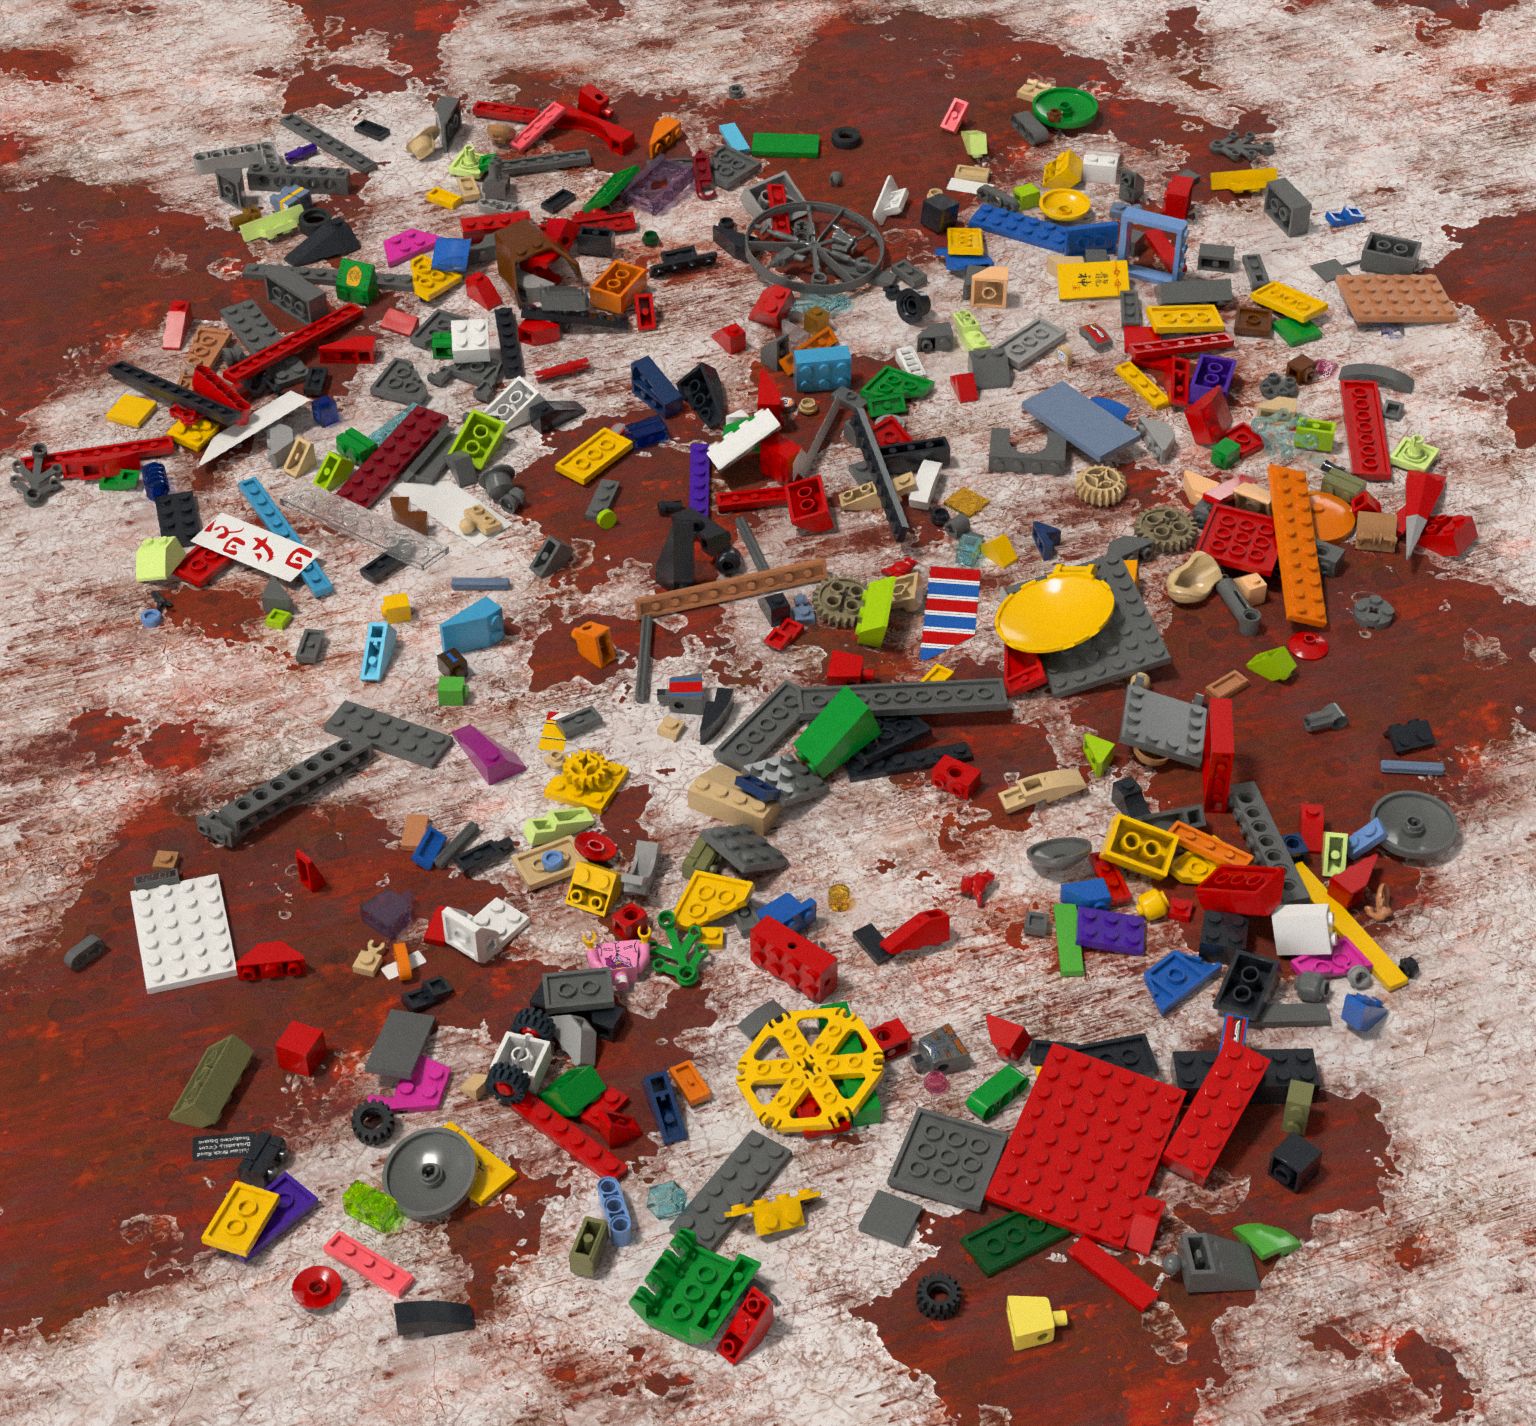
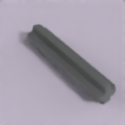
M473 821L469 822L434 859V865L443 869L479 831V825Z

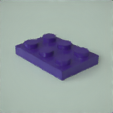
M1078 906L1075 945L1142 956L1144 951V917Z

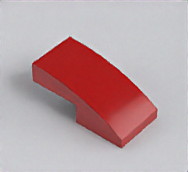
M787 617L779 628H773L763 642L774 649L782 651L805 630L804 625Z

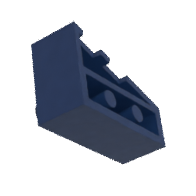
M649 355L631 363L632 393L664 419L683 411L682 395Z

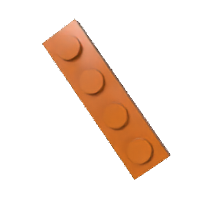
M827 326L794 350L830 347L839 340L830 326ZM793 351L778 360L787 376L793 373Z
M1177 820L1168 830V832L1179 836L1178 845L1217 864L1251 866L1254 861V856Z

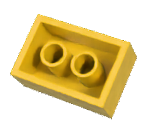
M1117 813L1111 818L1099 858L1160 881L1167 877L1179 836Z

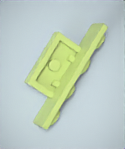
M298 204L240 225L239 228L244 242L260 237L270 240L278 237L277 234L279 233L287 234L292 232L293 228L298 227L299 215L304 211L302 205Z

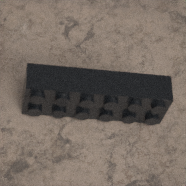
M1313 1048L1253 1050L1270 1059L1271 1062L1249 1104H1286L1291 1079L1315 1084L1311 1103H1317L1320 1082ZM1219 1050L1172 1051L1170 1065L1172 1085L1187 1091L1182 1106L1191 1105L1217 1059Z

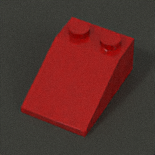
M760 370L757 411L762 408L764 411L769 409L781 427H784V415H781V412H784V401H781V393L766 371Z
M1217 385L1184 410L1196 444L1214 443L1225 434L1232 420L1221 385Z

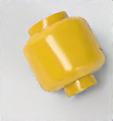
M1155 888L1139 895L1137 898L1138 905H1135L1139 916H1145L1148 921H1153L1166 915L1167 908L1170 907L1164 892H1159Z

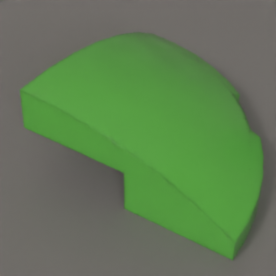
M1262 1223L1243 1224L1232 1229L1241 1243L1250 1246L1261 1261L1277 1253L1282 1257L1300 1248L1302 1245L1287 1231Z

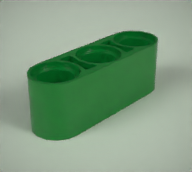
M1009 1064L976 1089L968 1097L966 1107L982 1120L987 1121L1027 1088L1030 1080L1017 1068Z

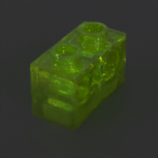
M357 1179L342 1196L346 1215L384 1234L399 1217L395 1198Z

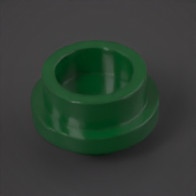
M646 231L642 236V242L648 246H654L659 242V236L655 231Z

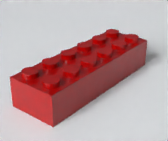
M1228 1037L1164 1151L1160 1164L1203 1187L1263 1079L1271 1060Z

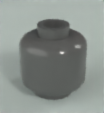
M1304 971L1300 977L1295 979L1294 990L1297 991L1299 998L1302 1000L1320 1002L1328 996L1330 982L1323 973Z

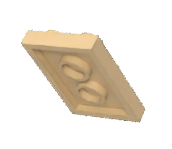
M571 835L511 857L512 864L529 891L572 876L577 861L588 862L586 857L576 850L574 839ZM550 850L561 852L564 857L563 867L558 871H547L542 866V856L545 852Z

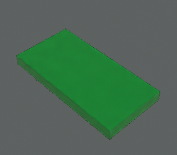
M754 133L751 156L818 158L820 135Z
M638 165L613 174L582 207L584 213L609 205L640 171Z

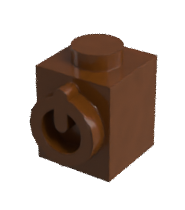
M1301 354L1287 362L1286 377H1294L1297 385L1304 382L1308 383L1312 381L1317 373L1315 370L1316 362Z

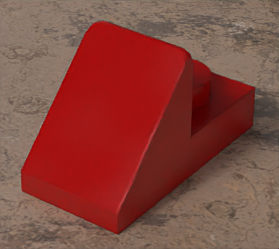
M973 373L950 376V383L960 404L978 401Z

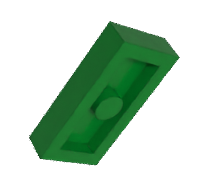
M903 393L866 400L870 418L907 411Z

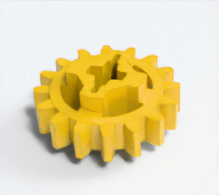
M587 749L586 753H583L582 750H579V754L572 752L571 758L566 757L565 763H562L563 778H566L567 783L572 782L573 787L580 785L581 789H584L585 785H588L589 788H592V784L599 786L600 780L605 781L606 775L609 774L608 760H605L604 755L598 756V751L590 753V749Z

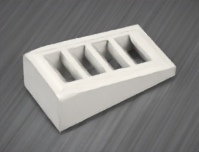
M912 346L896 349L895 361L902 371L923 378L926 377V372Z

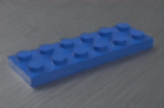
M982 204L968 222V227L981 228L985 232L1058 253H1064L1066 227L1052 222L993 207L989 204Z

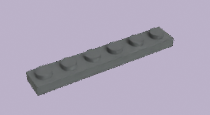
M588 149L503 160L502 172L518 175L526 172L533 173L555 168L583 166L591 164V158Z

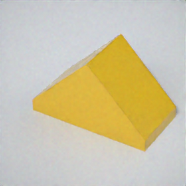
M1006 533L991 538L977 547L980 553L1003 569L1018 561V557Z

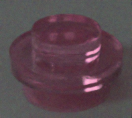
M932 1071L925 1077L924 1087L931 1093H941L947 1087V1079L943 1073Z

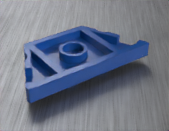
M1174 950L1144 972L1143 980L1159 1013L1163 1016L1222 970V964L1215 962V965L1202 962V957L1187 955L1184 952Z

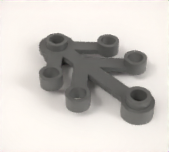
M1231 131L1228 137L1222 141L1214 140L1209 144L1212 154L1220 155L1224 153L1232 160L1240 159V154L1247 157L1248 160H1256L1257 151L1255 150H1260V153L1264 156H1271L1274 153V145L1270 141H1265L1262 145L1247 144L1255 140L1254 132H1246L1245 137L1237 141L1239 133Z
M35 443L32 446V456L35 458L33 474L24 466L22 461L16 460L12 463V470L15 473H21L31 483L29 488L22 482L20 476L13 475L10 478L11 487L20 489L24 493V501L29 505L40 504L43 501V495L51 490L58 491L61 488L60 480L53 478L47 485L39 489V484L52 476H61L63 474L62 466L58 463L53 464L50 469L41 474L42 461L47 456V446L43 443Z

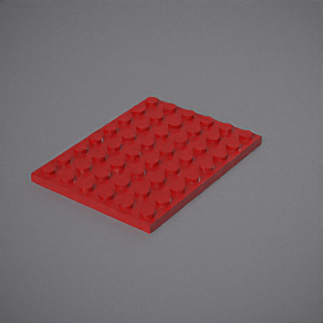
M1052 1043L985 1193V1200L1037 1220L1045 1221V1223L1053 1226L1062 1227L1074 1234L1085 1235L1090 1240L1123 1252L1135 1212L1142 1196L1146 1195L1187 1091Z

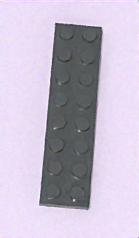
M252 299L219 310L222 319L251 356L283 339ZM294 353L265 369V374L268 373L275 380L273 384L276 382L284 389L306 381L309 370Z

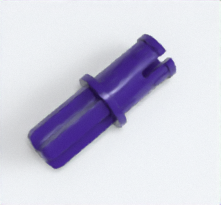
M315 143L303 147L298 146L297 149L285 153L284 156L287 163H291L316 153L317 147Z

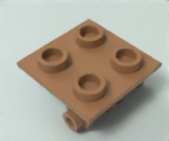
M1358 511L1355 549L1395 553V545L1397 544V514Z

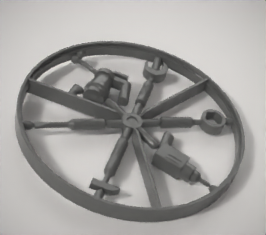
M798 201L769 208L752 220L746 230L745 255L752 268L763 278L775 285L806 294H837L863 286L878 273L883 262L884 243L876 227L866 218L852 210L830 203ZM807 211L811 242L800 240V238L778 230L772 231L769 229V224H765L763 227L759 224L783 213ZM811 211L836 215L816 241L815 224L812 222ZM842 218H846L857 223L867 231L865 235L857 238L846 233L845 229L837 226ZM756 229L760 231L761 237L768 232L774 237L788 242L749 241V237L752 231ZM832 230H835L832 234L831 239L825 240L829 233ZM867 236L876 240L880 250V257L876 265L870 264L869 259L866 257H859L854 260L850 256L842 254H847L850 250L851 254H853L857 250V242ZM832 244L831 250L823 248L824 246ZM751 251H780L775 254V257L771 259L770 265L767 267L762 266L751 253ZM807 252L813 254L815 273L811 275V284L792 281L768 270L770 267H785L794 260L805 263L807 257L802 254ZM831 257L847 263H855L856 270L860 272H867L868 269L871 270L865 275L854 279ZM819 258L845 282L826 285L827 276L821 273Z

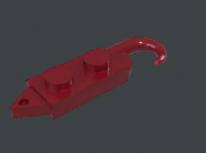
M699 149L695 156H692L696 194L702 200H711L715 197L716 190H713L711 195L703 194L702 190L712 184L709 155H706Z

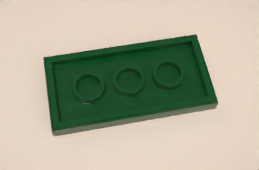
M1013 1211L962 1237L960 1244L984 1275L990 1278L1069 1237L1070 1231Z

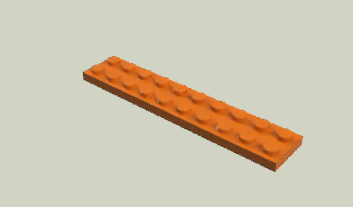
M1270 464L1267 472L1286 618L1290 621L1323 628L1327 621L1306 472Z

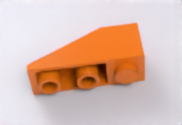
M664 116L655 123L649 143L650 158L653 159L682 136L680 121Z

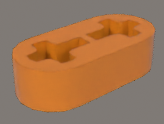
M405 942L393 944L400 981L411 980L412 972Z

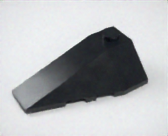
M337 217L319 227L286 255L284 261L292 267H301L313 264L317 259L325 258V260H329L331 256L338 254L341 257L361 249V245L350 225L340 217Z
M701 362L680 379L676 385L683 400L690 405L692 410L697 412L710 429H713L725 419L722 385L717 370Z
M673 520L665 545L655 565L656 583L667 591L695 586L693 521Z

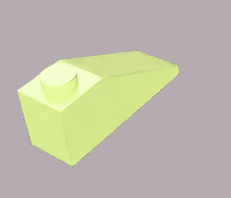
M978 130L961 131V136L969 155H973V158L983 157V154H987L986 133Z

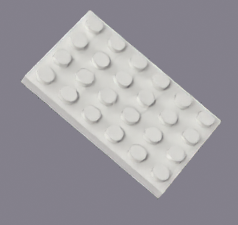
M218 874L184 880L172 885H161L158 888L130 891L148 994L238 975Z

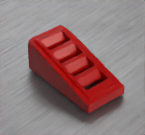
M299 849L295 851L300 882L312 892H316L324 887L326 882L314 862Z

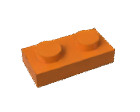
M690 1060L669 1068L671 1078L690 1107L711 1098V1091Z

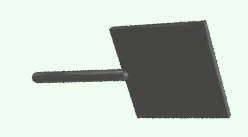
M1336 259L1310 265V267L1325 282L1335 280L1336 275H1351L1346 267L1360 264L1361 260L1342 265Z

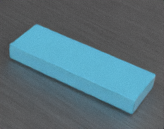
M735 122L719 125V131L728 146L744 154L750 153V147Z

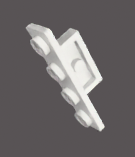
M892 175L887 177L873 210V218L878 222L879 226L884 224L887 216L898 215L902 212L909 195L907 188L898 190Z

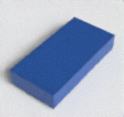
M429 826L410 860L429 871L447 836Z

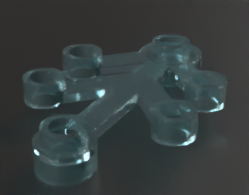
M800 293V297L810 300H795L790 312L795 311L796 306H803L804 314L817 305L830 314L836 308L840 310L847 309L851 299L844 294L817 296Z
M1281 408L1279 412L1267 418L1264 416L1255 417L1251 422V430L1261 436L1264 451L1268 455H1274L1277 448L1271 443L1267 432L1275 435L1281 450V457L1286 461H1290L1294 453L1288 448L1284 438L1302 443L1308 450H1314L1319 444V440L1314 434L1309 433L1303 436L1288 431L1297 425L1304 426L1308 423V417L1303 413L1277 427L1271 424L1280 419L1288 420L1291 417V412L1287 408ZM1287 411V415L1282 417V413ZM1301 417H1304L1303 422H1299ZM1263 423V427L1258 429V425ZM1314 440V444L1309 446V442ZM1273 446V450L1268 452V448ZM1286 452H1290L1289 457H1285Z

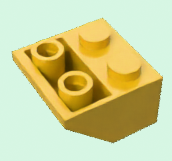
M1071 149L1062 152L1057 159L1045 165L1042 186L1050 189L1072 188L1081 181L1083 161Z
M577 861L565 904L606 917L620 896L623 882H621L622 873L587 861Z

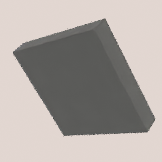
M878 1189L859 1224L858 1231L904 1248L923 1211V1206Z

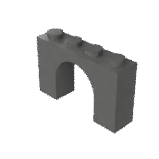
M991 427L988 471L1064 475L1066 439L1055 431H1048L1047 445L1042 451L1022 453L1010 445L1009 428Z

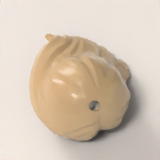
M1196 551L1191 555L1188 562L1174 569L1169 574L1166 580V587L1169 596L1176 602L1194 603L1204 600L1211 592L1213 586L1223 580L1221 569L1213 557L1205 552Z

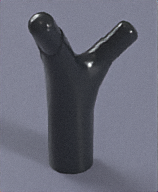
M158 591L151 593L152 598L157 603V610L161 612L163 605L173 606V603L163 598Z

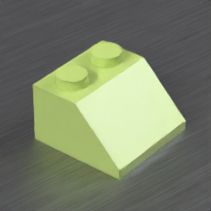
M176 536L147 538L142 542V545L136 551V580L138 582L167 579L187 554Z

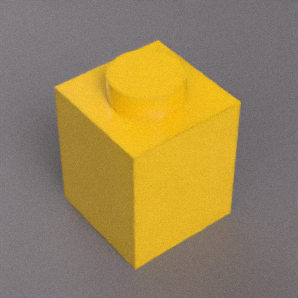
M407 593L383 597L384 605H380L382 617L387 618L389 624L412 620Z

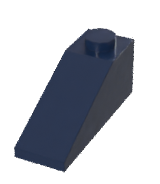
M667 1070L644 1076L641 1084L664 1145L688 1138Z

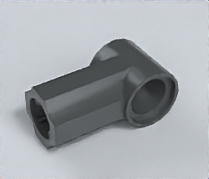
M1335 702L1326 705L1322 711L1303 715L1304 728L1307 732L1328 727L1340 730L1349 721L1339 704Z

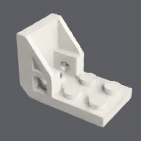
M497 897L474 917L466 911L448 906L442 911L445 942L478 963H486L530 924V918Z

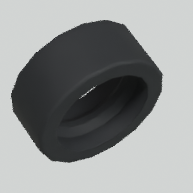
M311 208L303 211L299 215L301 232L306 236H310L324 223L332 220L330 212L323 208Z

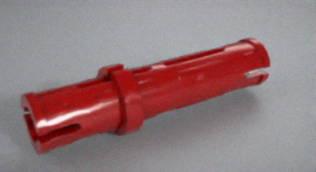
M585 357L576 361L569 360L565 364L535 371V376H540L536 378V381L539 383L569 373L573 375L577 371L589 369L590 364H584L589 362L588 358Z

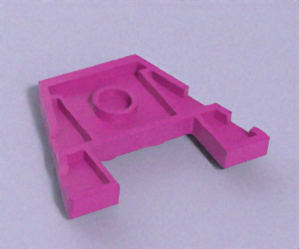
M421 1055L411 1080L400 1078L393 1098L369 1094L368 1103L372 1099H376V1102H379V1100L384 1101V1105L388 1104L393 1114L396 1111H408V1113L438 1111L451 1077V1068Z

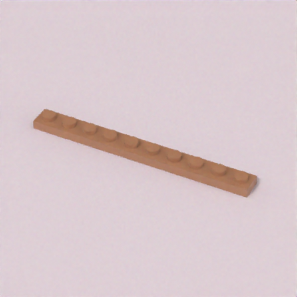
M820 558L635 598L636 617L640 620L644 614H650L654 617L827 579L826 560Z

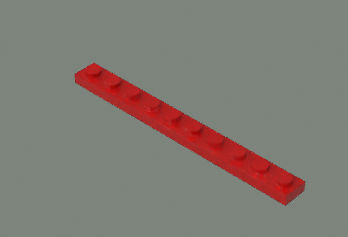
M348 303L224 370L223 378L237 385L363 316V309Z

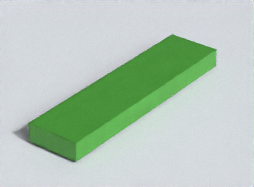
M1054 904L1053 911L1060 976H1083L1081 946L1075 945L1076 904Z

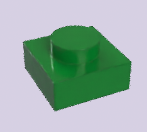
M496 153L480 157L478 165L480 172L489 171L488 163L492 162L491 157L497 156Z

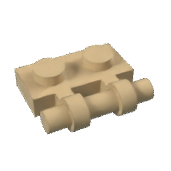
M1028 79L1027 85L1024 84L1017 91V98L1033 102L1035 96L1040 92L1056 87L1050 83H1041L1037 79Z

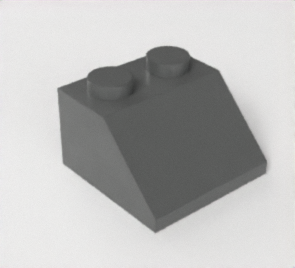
M1005 348L968 351V371L974 374L977 390L1010 387L1008 357Z

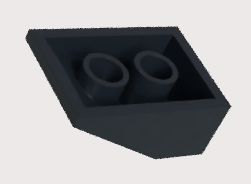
M1236 949L1212 1006L1213 1009L1233 1015L1249 1017L1250 1020L1257 1021L1275 994L1282 977L1280 961Z

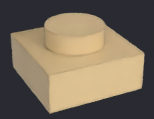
M666 716L657 728V735L676 741L685 729V722Z

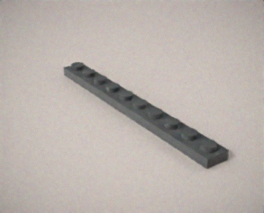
M246 263L242 272L243 279L264 281L263 272L276 265ZM285 266L312 284L336 286L339 269ZM376 273L378 289L414 292L412 276Z

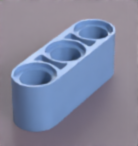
M606 1176L597 1183L599 1205L604 1220L608 1222L609 1237L612 1244L617 1247H625L632 1241L631 1219L619 1182L614 1177Z

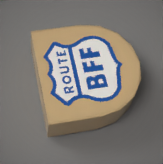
M1065 344L1058 346L1055 350V359L1066 366L1071 365V349Z

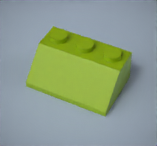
M895 576L869 582L868 589L863 590L861 601L865 603L864 607L860 606L858 618L862 619L861 623H857L855 635H858L857 643L881 648L888 625L896 581Z

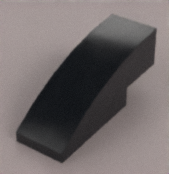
M717 687L715 701H706L700 727V745H705L713 739L727 722L734 705V689Z
M447 1301L394 1303L398 1336L423 1332L424 1337L474 1329L471 1305Z

